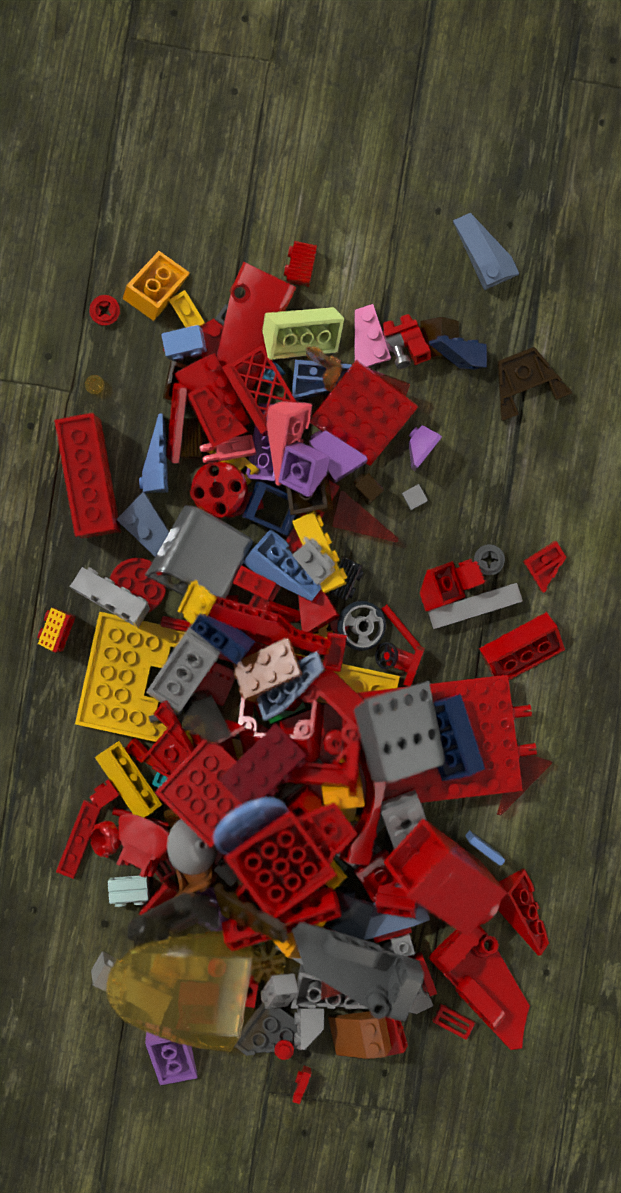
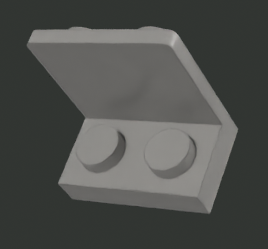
M305 537L303 540L306 544L292 556L313 581L319 585L336 571L333 567L335 563L326 553L323 555L320 552L322 547L313 538L310 540Z

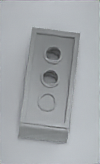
M189 627L146 693L161 703L167 700L173 711L179 714L220 654V651Z
M415 790L382 801L381 812L394 849H396L422 819L426 820Z

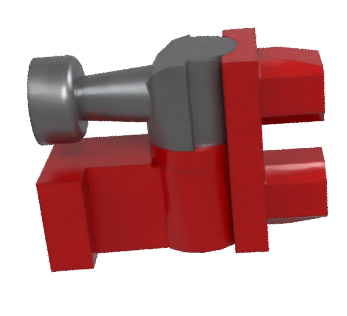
M407 314L400 318L401 325L396 327L391 320L383 323V334L388 350L394 352L397 357L395 360L397 369L407 368L411 364L409 356L404 355L403 348L406 347L414 365L431 360L429 346L422 336L416 319L413 320Z

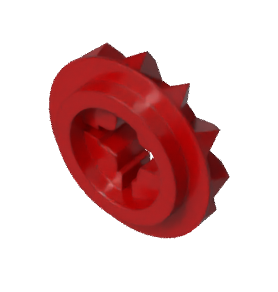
M100 295L90 304V316L99 325H111L119 317L120 306L115 298L109 295ZM99 306L104 308H107L108 306V311L111 315H101L102 311Z

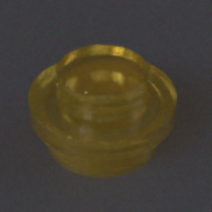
M98 375L88 377L85 382L86 390L91 394L101 393L105 386L103 379Z

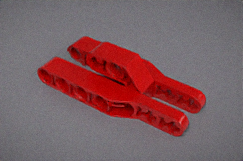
M215 596L216 599L208 616L241 630L252 640L256 641L245 657L268 647L266 645L271 646L285 638L290 639L292 646L311 652H318L322 655L329 653L332 644L329 639L296 629L278 614ZM221 652L217 657L219 659L233 662ZM296 655L297 661H299V660L305 658V657Z

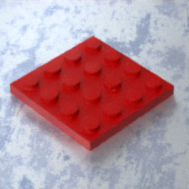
M356 359L310 418V423L322 432L326 430L367 457L366 464L371 466L415 412L418 405Z
M205 738L155 793L212 848L215 845L213 840L214 832L219 823L233 810L242 806V804L219 781L237 760L219 743Z

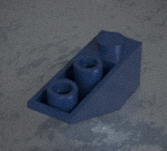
M437 336L436 340L429 341L433 348L461 369L477 370L487 367V344L479 343V340L464 341V338L449 339V336Z
M202 613L198 615L190 629L235 664H238L247 655L255 643L254 640L241 630Z

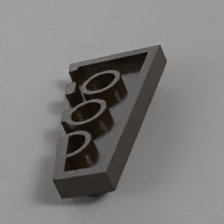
M218 883L214 887L222 916L231 918L242 926L250 927L256 933H262L271 940H277L281 943L287 940L288 936L283 923L264 911L260 914L254 905L249 902L244 904L234 892L230 894L225 892L223 885Z

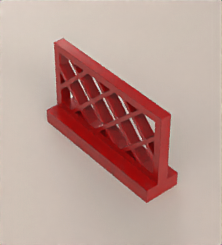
M263 345L230 365L227 364L222 367L263 437L268 434L266 419L271 399L297 403L273 361L268 358L267 351ZM263 352L265 356L263 365L253 363L255 355ZM242 363L248 364L247 375L238 373L235 367ZM252 366L262 368L260 378L250 376ZM265 369L274 371L273 381L263 379ZM249 379L259 381L257 391L248 390L247 384ZM262 382L272 384L270 395L259 392ZM275 385L285 389L283 398L272 396ZM258 395L269 398L266 408L257 405Z

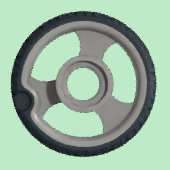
M367 601L353 602L345 607L339 616L337 624L338 634L347 635L345 626L350 625L351 631L359 636L357 643L351 641L348 636L346 639V645L358 651L369 650L377 646L386 631V620L383 612L379 607ZM358 608L370 609L366 617L355 616L353 618L351 612ZM364 621L365 627L360 631L359 624ZM378 621L377 634L370 641L368 635L374 630L373 622Z

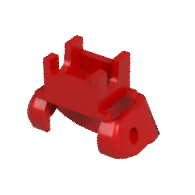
M133 814L120 816L118 839L124 847L117 865L124 866L125 864L130 866L133 864L142 869L139 876L153 877L160 860L164 861L169 858L167 842L170 833L162 826L144 817Z

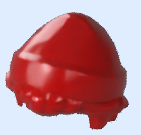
M103 821L94 825V829L91 830L89 835L91 846L95 854L100 857L108 858L116 853L121 846V841L118 839L119 828L111 821Z

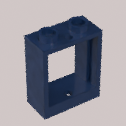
M257 481L242 517L280 534L288 535V532L291 533L294 528L292 521H294L296 516L290 515V508L281 528L254 516L264 491H268L288 500V494Z

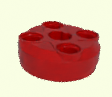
M223 461L211 462L201 467L195 474L190 495L198 508L214 517L222 518L236 513L243 506L248 494V485L244 474L233 464ZM215 465L219 468V474L217 476L213 473V467ZM236 481L241 484L240 491L234 488ZM199 488L204 490L203 498L198 494ZM221 503L226 506L225 513L220 511Z

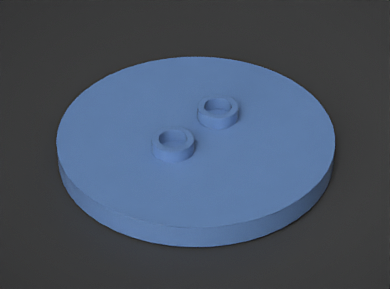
M275 798L257 799L238 807L219 823L214 832L213 840L218 851L225 855L229 854L287 813L288 810L281 800Z

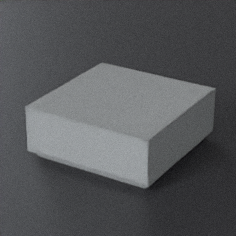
M419 484L402 493L410 510L428 501Z

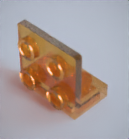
M308 346L306 348V357L327 368L323 376L324 389L331 392L342 373L343 365L340 364L341 361L334 356L329 358L324 355L323 351L318 347L313 346L311 348Z

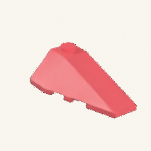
M279 402L268 408L267 430L275 482L278 486L282 485L278 481L285 446L304 442L301 437L304 428L308 429L312 405L309 403Z

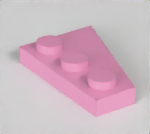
M373 304L355 310V361L357 359L366 367L391 360Z

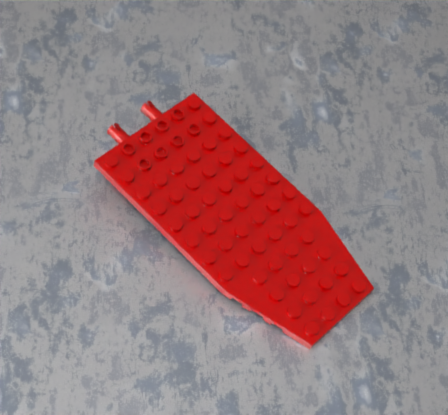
M508 675L430 684L433 702L461 694L485 769L471 776L442 781L438 768L434 767L393 782H386L383 801L413 790L416 791L420 803L523 791L519 758L520 756L537 755V750H535L536 743L517 744L514 720L520 717H532L531 711L524 712L525 710L532 709L530 704L513 707ZM407 687L357 693L366 700ZM327 703L322 705L324 707L319 758L323 764L346 765L347 761L337 762L335 759L339 755L329 754L323 745V739L327 732L333 729L342 730L348 723ZM312 709L280 721V728L286 734L294 735L295 725L299 721L311 720ZM362 745L359 747L360 755H361ZM359 764V771L365 803L366 780L363 769ZM306 784L289 796V799H291L295 794L307 787L321 800V803H324L322 785Z

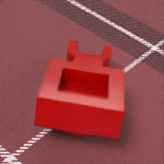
M303 1066L302 1071H298L295 1079L297 1087L292 1102L300 1104L311 1076L310 1067Z

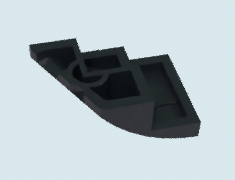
M340 886L336 887L334 891L338 896L342 916L327 921L324 926L339 933L364 940L374 903L356 899V890Z

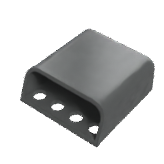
M186 505L145 576L182 596H185L188 585L197 580V584L205 587L212 595L226 599L233 581L253 544V540L204 510ZM157 572H164L162 575L156 574ZM173 576L181 581L178 584H174L171 578Z
M429 681L366 699L354 709L370 777L373 782H393L444 763V754Z

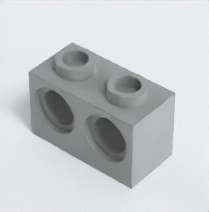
M295 974L276 975L270 978L261 991V1000L265 1003L266 1009L287 1007L298 994Z

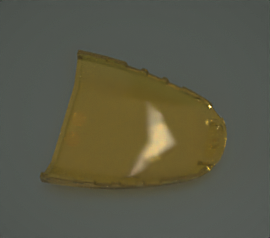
M223 932L187 934V936L169 937L166 940L152 941L130 949L120 960H116L108 974L106 993L109 1005L125 1022L160 1038L191 1047L230 1052L241 1037L253 959L251 946L231 952L224 943Z

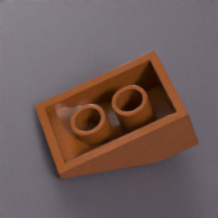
M371 1011L328 1017L336 1055L369 1059L386 1057L392 1047L385 1017L381 1019L372 1016Z

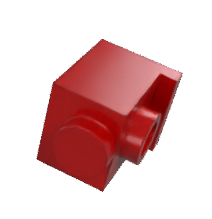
M110 779L105 781L107 785L102 783L94 788L95 793L90 796L91 802L95 806L98 805L99 808L120 795Z

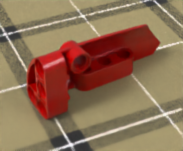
M243 262L235 282L230 288V299L217 352V359L221 367L227 364L230 365L261 345L266 350L263 336L265 313L285 312L295 292V286ZM238 287L244 289V294L241 297H236L234 294ZM263 352L255 355L253 363L264 364L265 356ZM242 363L235 368L238 373L247 375L249 365ZM252 366L250 376L258 378L262 368ZM248 380V390L253 389L256 380ZM232 386V388H233V390H234V392H235L237 398L239 399L240 403H242V401H241V399L239 398L237 392L235 391L234 387Z
M480 925L468 937L456 929L431 953L429 959L456 987L455 991L510 1050L521 1049L530 1005L498 951V941L496 938L489 936ZM485 941L489 944L488 950L485 949Z

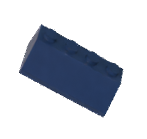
M461 694L434 701L433 704L444 754V763L437 766L441 780L446 781L467 777L484 770L485 767Z

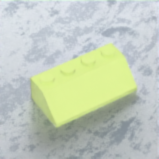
M334 307L265 313L263 336L268 358L271 360L337 353L344 317Z

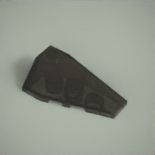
M200 690L193 696H190L178 717L184 731L190 730L192 735L199 734L202 739L211 743L231 737V733L208 690Z

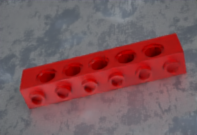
M329 887L309 894L275 919L285 925L288 934L293 932L292 928L302 922L316 925L341 917L342 915L338 896L334 889ZM231 918L228 921L222 922L224 943L231 952L270 940L268 936L256 933L252 928L245 925L242 926Z

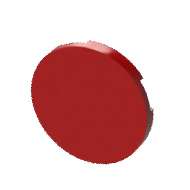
M143 558L127 559L115 567L110 579L119 588L124 587L131 591L132 595L139 596L148 601L149 612H152L163 601L166 587L145 576L152 564L151 561ZM157 572L156 574L162 575L163 572Z

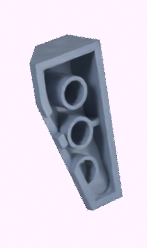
M318 652L298 661L302 672L301 676L277 686L257 698L264 721L282 713L324 671Z

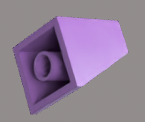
M326 430L322 433L318 431L311 436L309 446L330 456L327 472L333 483L340 481L367 462L365 455Z

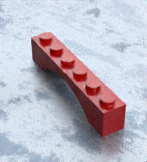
M362 745L360 765L366 780L365 806L357 824L354 826L357 834L341 851L340 859L347 863L369 865L373 855V843L377 836L376 829L381 816L380 809L385 796L386 782L372 781Z

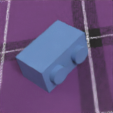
M199 325L161 334L165 355L170 361H182L183 357L188 356L199 357L202 353L207 352L203 330Z

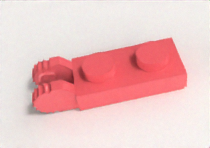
M252 435L235 437L213 448L211 443L200 446L201 452L216 450V454L203 457L204 463L256 455Z

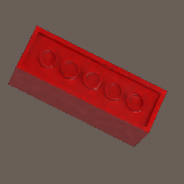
M94 413L54 420L75 536L85 539L121 532L120 523L116 520L118 512L101 419Z

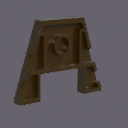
M535 347L498 361L501 421L519 415L512 396L544 383L549 384L555 401L572 394L570 388H567L559 375L551 369L549 363Z

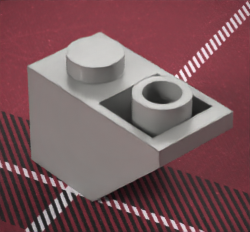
M297 1008V1013L294 1015V1022L297 1025V1033L294 1034V1044L297 1045V1049L305 1050L323 1031L324 1009Z

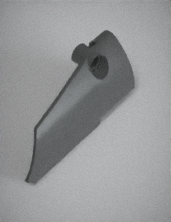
M304 922L292 928L305 972L370 1009L372 1016L381 1019L386 1016L387 1018L402 1022L406 1020L424 978L419 960L385 951L379 945Z

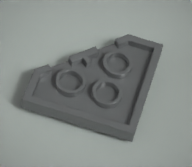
M261 1002L234 1038L232 1045L246 1056L261 1052H275V1045L280 1040H289L293 1044L294 1049H297V1045L294 1044V1034L297 1033L294 1016L282 1007L266 1009L265 1003Z

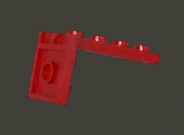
M351 741L350 748H346V765L306 763L301 769L298 770L296 768L291 773L293 776L288 783L348 787L349 797H357L360 764L359 742Z

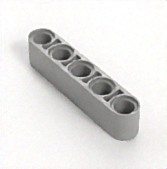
M514 583L429 610L428 614L433 629L510 606L523 600L518 584Z

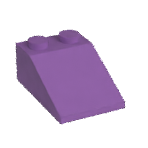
M185 1020L147 1026L145 1044L159 1084L164 1085L196 1079L198 1075Z

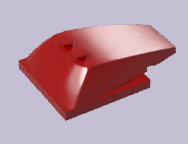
M335 802L318 807L298 817H295L293 812L289 810L227 854L225 859L263 911L271 917L277 918L337 875L330 865L333 862V857L340 853L357 833Z

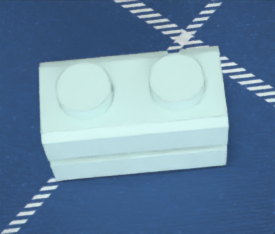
M149 876L110 878L108 880L109 903L115 904L116 907L126 906L128 902H134V905L146 904V901L150 899Z

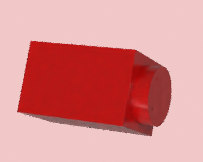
M422 819L384 861L410 898L467 937L478 925L488 922L496 914L501 899L507 894L478 858L425 819Z

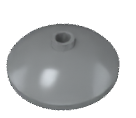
M182 819L177 821L170 831L167 850L171 863L178 871L188 875H197L206 871L213 864L218 852L216 845L210 848Z

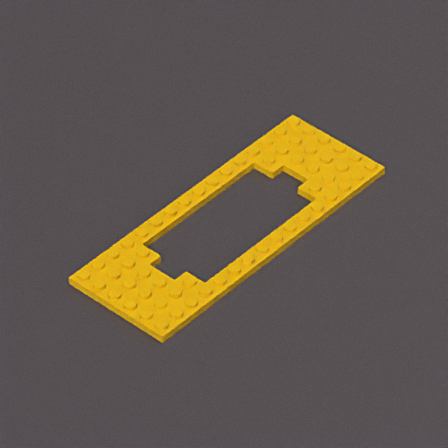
M99 612L75 724L156 742L167 727L162 722L150 723L149 716L154 715L153 713L159 705V701L155 698L145 696L151 666L162 668L169 658L171 647L176 648L186 632L161 627V624L142 621L139 628L114 614ZM342 664L341 672L334 671L356 692L397 688L400 678L398 675ZM321 696L316 700L317 702L328 703ZM183 727L185 733L187 734L189 740L193 745L190 736V729ZM233 738L231 740L236 757L239 760L244 755L241 740Z

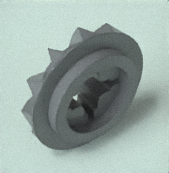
M484 545L476 551L474 561L478 562L477 565H479L482 574L494 575L503 568L505 558L503 552L497 546ZM490 552L491 558L497 559V561L491 562L488 568L487 562L481 559L487 558Z

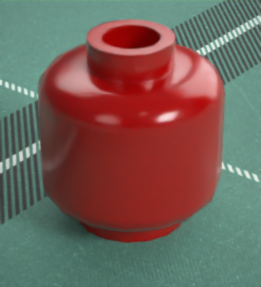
M340 729L330 730L323 739L324 748L331 755H340L348 746L341 736L342 730Z

